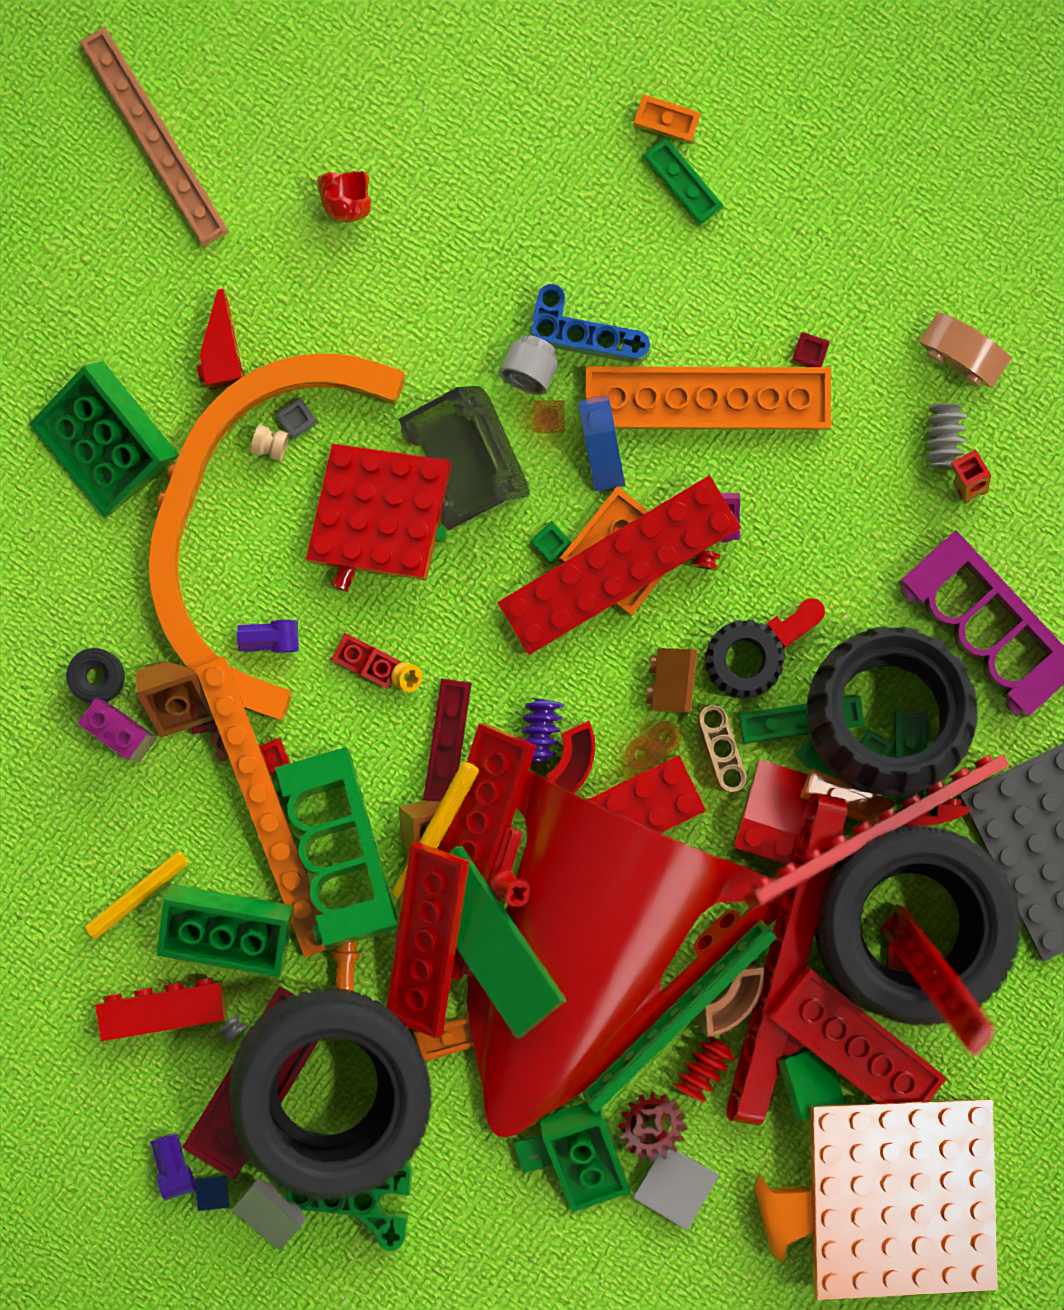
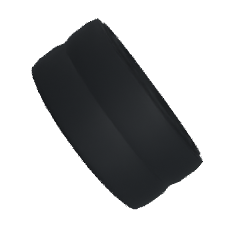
M88 648L72 658L67 668L66 679L68 687L75 697L92 704L95 698L107 702L114 699L124 685L125 673L120 660L114 654L100 648ZM94 667H99L104 673V679L98 685L90 684L87 679L89 670Z

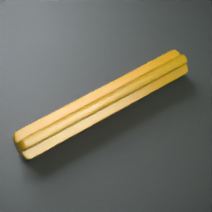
M176 852L88 923L85 927L88 934L94 939L99 938L188 866L189 861L182 852Z

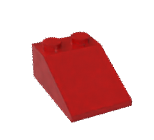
M759 759L732 848L782 864H791L808 800L800 798L808 774Z

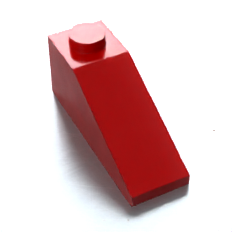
M224 288L217 289L200 351L201 364L196 365L200 383L205 382L209 390L231 386L237 380L244 377L228 296Z

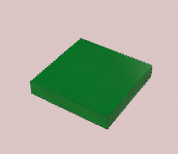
M810 1049L778 1061L796 1122L810 1118V1106L842 1105L846 1103L836 1069Z

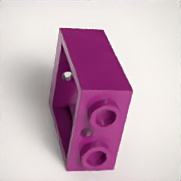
M95 698L77 723L129 761L141 762L158 738L110 702Z

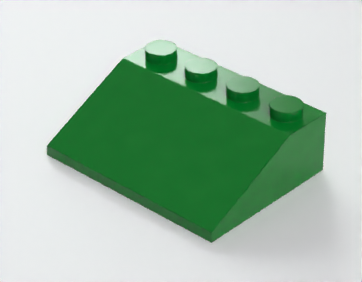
M104 361L83 366L29 423L31 428L104 518L108 517L160 475L179 456Z

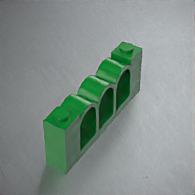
M344 747L276 767L278 777L273 778L276 793L278 796L283 795L284 799L288 802V816L292 824L304 834L298 846L299 857L303 865L315 875L310 886V898L314 906L322 913L315 916L317 925L313 926L317 943H323V946L329 950L397 930L399 926L349 749ZM345 786L353 815L315 826H308L299 821L298 809L304 799ZM349 828H357L364 854L363 857L329 867H317L311 863L309 851L315 840ZM368 868L376 898L340 909H329L323 906L320 893L323 885L328 880Z

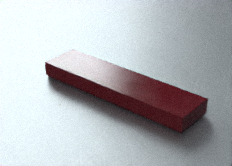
M441 678L423 797L425 801L441 802L460 768L472 687L471 682Z

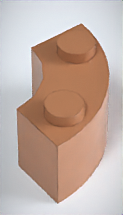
M941 312L936 314L919 341L928 351L926 353L928 358L938 364L945 362L964 374L963 379L975 387H979L981 384L993 388L1012 358L999 345L979 331Z
M753 960L698 1014V1028L706 1036L724 1033L747 1017L761 994L764 982V967Z

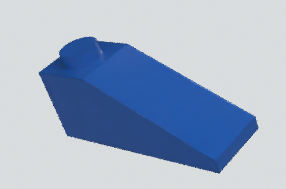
M609 395L578 401L595 492L616 488L617 486H626Z

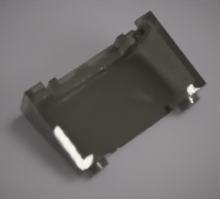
M456 387L398 419L401 424L402 436L406 442L412 443L414 446H422L426 457L450 460L452 464L440 516L441 523L446 526L448 531L460 528L529 496L528 482L491 399L482 387Z

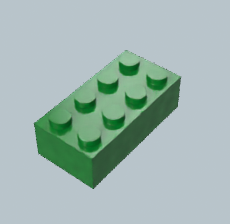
M171 884L163 899L157 956L280 977L286 963L293 905Z

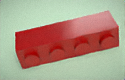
M210 977L195 980L196 986L183 988L182 982L165 985L164 992L153 993L152 988L135 990L134 997L122 999L121 993L103 996L104 1002L95 1004L101 1042L224 1021L228 1019L223 983H214V978Z

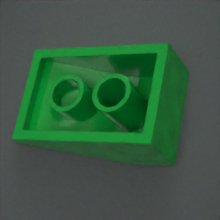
M587 1102L539 1119L543 1141L572 1213L631 1193L602 1108L595 1113L588 1106Z

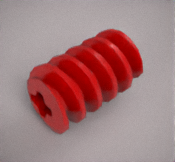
M715 1036L708 1037L709 1043L699 1040L698 1044L703 1052L692 1051L691 1055L696 1062L685 1061L683 1064L689 1072L683 1073L678 1071L676 1074L681 1083L671 1082L683 1093L700 1102H706L707 1100L702 1090L709 1092L714 1090L709 1080L720 1082L721 1077L716 1070H728L723 1060L734 1061L736 1059L731 1052V1048Z

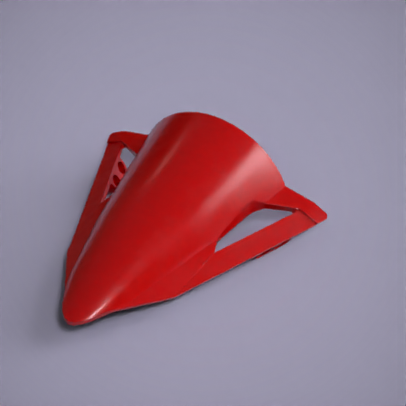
M528 771L517 805V809L525 818L527 831L526 848L517 879L525 880L530 885L531 892L529 900L524 905L512 907L508 904L505 910L566 1001L523 1037L516 1038L476 976H468L467 1010L483 1088L484 1111L491 1131L498 1137L514 1136L529 1128L544 1115L584 1092L759 920H762L769 926L777 918L784 892L762 904L748 908L742 915L736 910H729L723 913L696 939L693 950L698 957L661 991L662 976L697 919L716 903L745 901L743 896L753 891L751 885L767 876L645 827Z

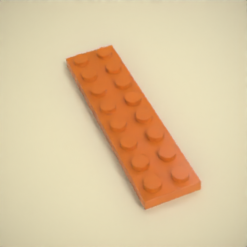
M586 366V399L609 395L615 429H831V367Z

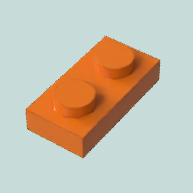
M643 94L633 126L691 144L701 113Z

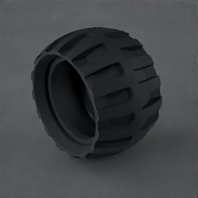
M882 626L868 629L847 638L826 656L817 669L809 688L806 717L812 744L825 762L826 767L835 776L840 777L849 783L851 787L860 791L892 797L926 790L945 779L960 764L971 746L978 720L977 695L974 684L971 683L967 674L966 666L958 656L955 657L945 647L946 644L934 636L929 637L919 633L914 628L904 626L888 628ZM876 666L899 667L916 674L932 690L939 706V731L933 745L918 755L892 758L875 754L858 743L846 725L842 708L845 686L857 674Z

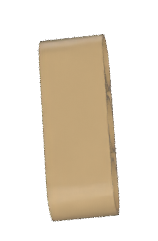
M707 706L699 713L698 725L717 784L725 792H737L746 783V773L727 714L720 706ZM714 711L719 714L721 722L717 728H710L705 724L704 716L707 712ZM723 740L729 744L730 753L727 757L721 758L714 753L713 748L717 741ZM727 770H734L738 773L740 780L737 786L731 788L725 785L723 776Z

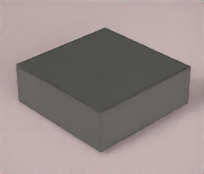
M301 397L275 414L293 440L318 424V421Z

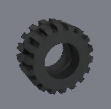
M736 620L733 623L726 624L712 637L705 652V668L710 676V681L717 686L720 692H725L733 698L748 699L761 695L778 681V677L782 674L784 668L782 665L785 658L781 649L783 648L781 641L777 640L775 637L777 635L773 630L770 631L766 628L767 625L755 623V620ZM740 641L754 644L760 650L763 659L760 670L755 675L747 678L738 677L733 674L726 663V655L729 648Z

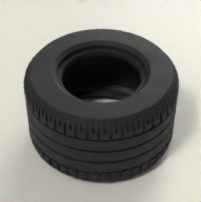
M927 826L899 827L883 833L884 836L878 835L872 838L873 842H866V846L863 845L861 849L833 864L834 867L832 868L820 905L818 924L815 931L818 952L821 954L820 958L823 965L826 966L825 969L830 977L833 978L832 980L858 1005L878 1016L901 1024L914 1026L944 1024L946 1021L912 973L899 972L884 966L867 948L861 931V914L868 896L881 882L890 877L905 873L924 875L941 884L953 898L959 915L958 937L953 949L944 960L979 1007L983 1006V1002L989 1001L993 997V993H997L1002 986L1001 983H1004L1009 976L1008 971L1012 970L1015 963L1013 960L1017 957L1019 950L1017 945H1020L1021 937L1019 936V932H1021V922H1019V919L1021 917L1020 910L1017 909L1018 901L1016 895H1013L1015 891L1012 884L1008 883L1009 878L1004 871H1001L1002 867L996 860H993V857L987 851H983V848L977 843L946 829Z
M325 988L324 991L314 989L309 993L308 991L301 992L298 996L292 995L286 998V1001L278 1002L274 1005V1008L271 1007L264 1012V1016H260L254 1022L255 1025L251 1026L247 1031V1036L242 1039L239 1045L240 1048L237 1049L234 1057L235 1061H233L231 1069L230 1099L232 1119L243 1150L250 1161L254 1162V1166L261 1173L263 1172L266 1178L270 1181L274 1180V1184L281 1188L285 1187L287 1191L294 1194L298 1193L300 1196L307 1198L311 1196L313 1199L321 1200L322 1198H325V1200H335L336 1198H349V1196L355 1197L362 1195L363 1192L367 1193L374 1190V1187L383 1185L387 1179L393 1178L397 1171H401L406 1166V1162L410 1161L415 1154V1150L420 1146L421 1138L424 1137L427 1130L426 1125L429 1123V1112H431L432 1101L430 1099L432 1098L428 1069L418 1046L407 1027L390 1009L384 1007L383 1004L376 1000L373 1001L371 997L361 996L358 992H348V990L337 989L335 991L334 988ZM323 1038H343L359 1045L372 1060L377 1075L376 1097L366 1116L353 1127L334 1134L313 1133L295 1124L283 1110L277 1089L279 1072L285 1059L299 1047Z

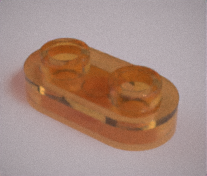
M663 721L633 740L625 750V759L629 766L637 770L647 769L675 750L682 738L679 727L672 722ZM667 731L671 734L670 742L663 743L660 740L661 732ZM637 749H643L646 752L644 760L640 761L635 758L634 753Z

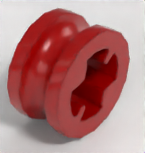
M703 551L696 555V559L691 562V566L717 571L719 566L716 565V561L720 559L721 555L710 551Z

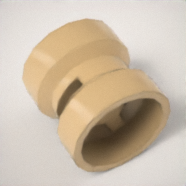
M259 424L253 436L251 454L258 456L269 454L272 460L281 462L287 448L289 433L280 430L274 433L270 431L269 427Z

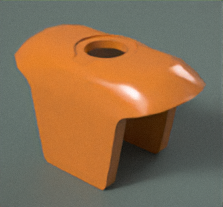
M759 1174L754 1183V1192L757 1198L759 1213L762 1217L769 1251L777 1261L783 1263L786 1246L795 1240L813 1233L812 1192L807 1186L769 1188Z

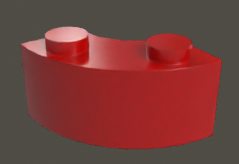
M590 721L561 733L564 745L562 759L557 767L546 775L548 781L574 794L584 784L594 762L595 737Z

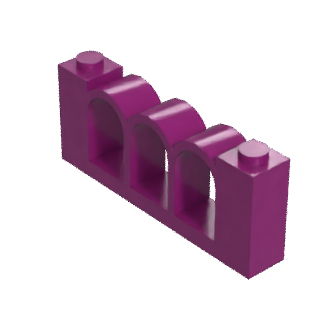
M957 530L952 532L898 582L902 587L899 591L910 603L915 601L918 605L925 602L926 611L932 620L940 625L955 626V642L963 653L975 658L985 657L983 667L986 677L996 687L1007 690L1002 695L1007 700L1004 704L1016 717L1019 715L1023 718L1029 717L1064 685V645ZM965 565L988 592L962 616L955 618L945 616L936 606L935 597L937 590L956 571ZM994 597L1018 623L989 649L975 648L966 638V623ZM1024 629L1047 655L1021 679L1014 682L1007 681L997 673L994 663L1000 649Z

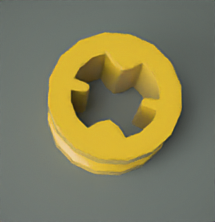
M407 662L397 664L391 675L393 685L406 692L417 690L423 678L420 668ZM405 674H410L409 680H404Z

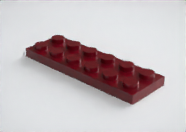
M280 985L264 1012L271 1007L274 1008V1005L278 1002L286 1001V998L292 995H298ZM319 1040L299 1047L285 1059L279 1072L277 1084L278 1097L281 1104ZM231 1065L182 1148L236 1180L249 1158L239 1142L240 1139L237 1137L232 1119L230 1099Z

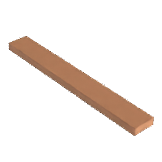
M105 26L79 41L202 246L206 247L229 233L228 228Z

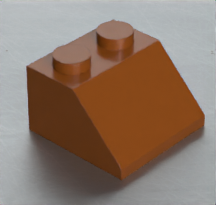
M658 648L657 655H651L649 673L655 674L654 686L648 685L646 704H651V711L688 715L691 712L697 650Z

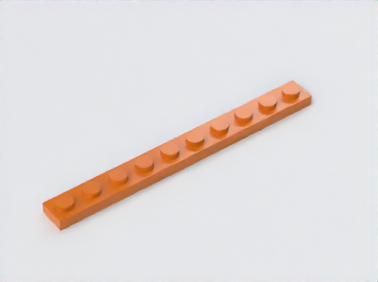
M224 656L197 666L195 670L283 902L287 905H293L291 923L303 955L308 957L327 950L323 943L318 944L313 931V926L317 925L315 916L322 913L314 906L310 898V879L299 857V850L226 657Z

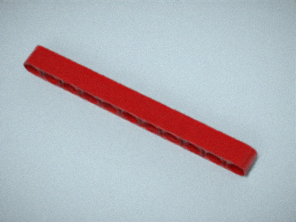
M820 793L811 794L806 805L791 862L794 863L795 867L804 863L802 859L804 855L816 849H819L821 853L829 849L827 843L841 836L847 815V802L845 799ZM833 864L785 890L773 929V933L777 938L768 948L764 963L762 991L751 1012L727 1103L726 1114L729 1121L760 1126L766 1118L779 1070L778 1061L782 1058L788 1032L768 1015L806 968L818 924L822 897L829 882Z

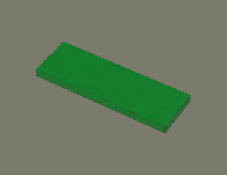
M455 847L449 854L469 861L456 948L516 1038H521L563 1004L566 999L463 847Z

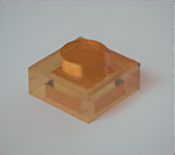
M564 400L534 401V433L565 432Z

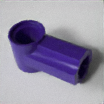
M298 620L271 621L270 624L237 625L238 651L299 652Z
M174 1133L150 1141L159 1171L157 1180L163 1199L166 1201L195 1192L194 1176L190 1166L186 1165L178 1134Z

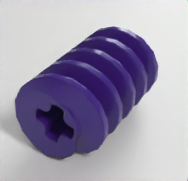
M532 698L535 701L525 703V708L533 713L523 716V720L531 725L521 728V733L528 736L524 740L537 745L532 761L552 764L546 761V759L555 757L556 752L550 750L548 746L558 744V740L551 737L550 734L560 732V728L553 725L552 722L562 720V716L554 712V710L564 708V704L557 701Z

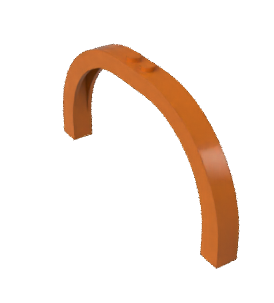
M342 354L294 356L260 367L240 378L225 389L196 421L186 438L177 462L173 461L169 467L167 479L170 482L167 490H162L158 497L156 507L160 509L152 532L149 552L150 586L157 616L173 649L188 668L195 670L197 666L220 658L206 644L189 617L180 589L178 572L179 551L185 525L206 467L220 440L244 414L255 406L280 394L298 389L313 387L346 389L396 405L406 379L404 371L375 361ZM229 665L244 707L284 721L294 692L251 677Z

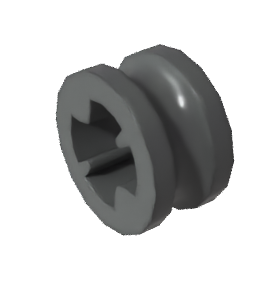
M238 1014L217 1031L218 1035L225 1037L224 1042L226 1044L248 1026L246 1023L243 1024L239 1021L240 1016Z

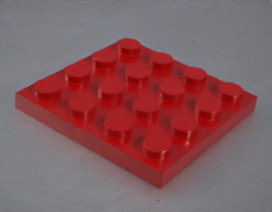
M332 443L306 555L307 562L427 581L452 465L450 460Z

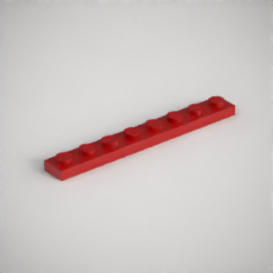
M896 904L880 930L966 1051L978 1057L983 1048L990 1043L996 1031L995 1027L909 911Z

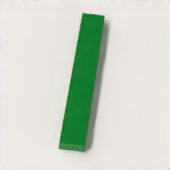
M759 920L583 1092L588 1106L595 1113L614 1097L777 938L762 920Z

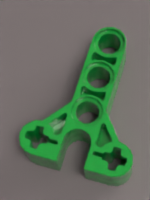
M410 1161L406 1162V1166L402 1169L406 1173L402 1174L397 1186L394 1176L390 1180L387 1179L383 1185L376 1186L374 1190L367 1192L372 1198V1204L368 1207L359 1206L355 1197L352 1196L341 1199L337 1204H330L325 1198H322V1200L313 1199L311 1196L306 1201H300L295 1198L294 1193L287 1191L286 1200L296 1204L300 1210L357 1216L376 1234L377 1242L381 1248L387 1251H395L404 1242L407 1232L408 1213L385 1210L381 1205L380 1198L385 1194L409 1196L413 1174L412 1164ZM392 1220H394V1232L400 1236H396L394 1241H388V1235L383 1233L388 1232Z

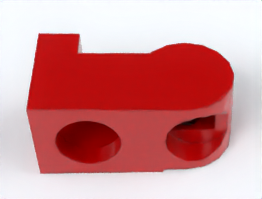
M976 449L951 462V468L955 473L954 486L965 504L969 503L975 496L985 495L989 492L991 473Z
M808 598L801 602L796 612L783 622L776 616L765 625H767V629L773 630L777 636L775 637L778 641H781L783 650L821 622L825 615V607L818 599Z

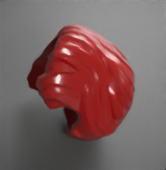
M352 171L344 172L343 174L327 172L319 175L317 188L323 209L331 219L338 222L351 223L369 215L371 199L368 195L369 175L367 172Z

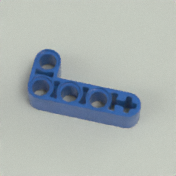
M547 284L539 290L532 322V336L547 341L555 349L608 359L639 363L647 357L650 340L644 332L563 317L565 307L563 289L555 284ZM554 294L559 298L560 302L554 307L546 306L543 303V298L546 295ZM542 324H549L554 328V332L548 337H543L537 332V329ZM573 329H578L583 332L584 338L579 342H572L568 339L567 334ZM602 335H609L613 338L614 344L609 348H603L598 344L597 339ZM620 337L624 338L622 351L618 350ZM634 341L640 342L639 346L641 348H639L638 353L632 352L631 345H633Z

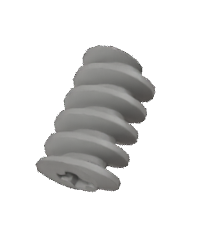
M939 403L929 406V411L936 415L928 418V423L935 427L927 430V435L934 439L926 443V447L933 450L925 455V459L932 462L925 465L926 467L952 469L951 462L956 460L957 456L965 454V451L956 448L958 444L966 442V439L957 436L958 432L967 430L966 426L958 424L959 420L968 418L967 414L959 411V408H962L961 405Z

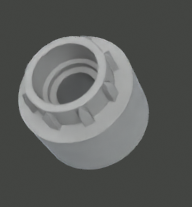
M524 335L518 341L510 343L498 369V374L504 381L519 390L530 394L543 395L546 393L558 367V362L555 359L557 356L556 350L550 343L541 338Z

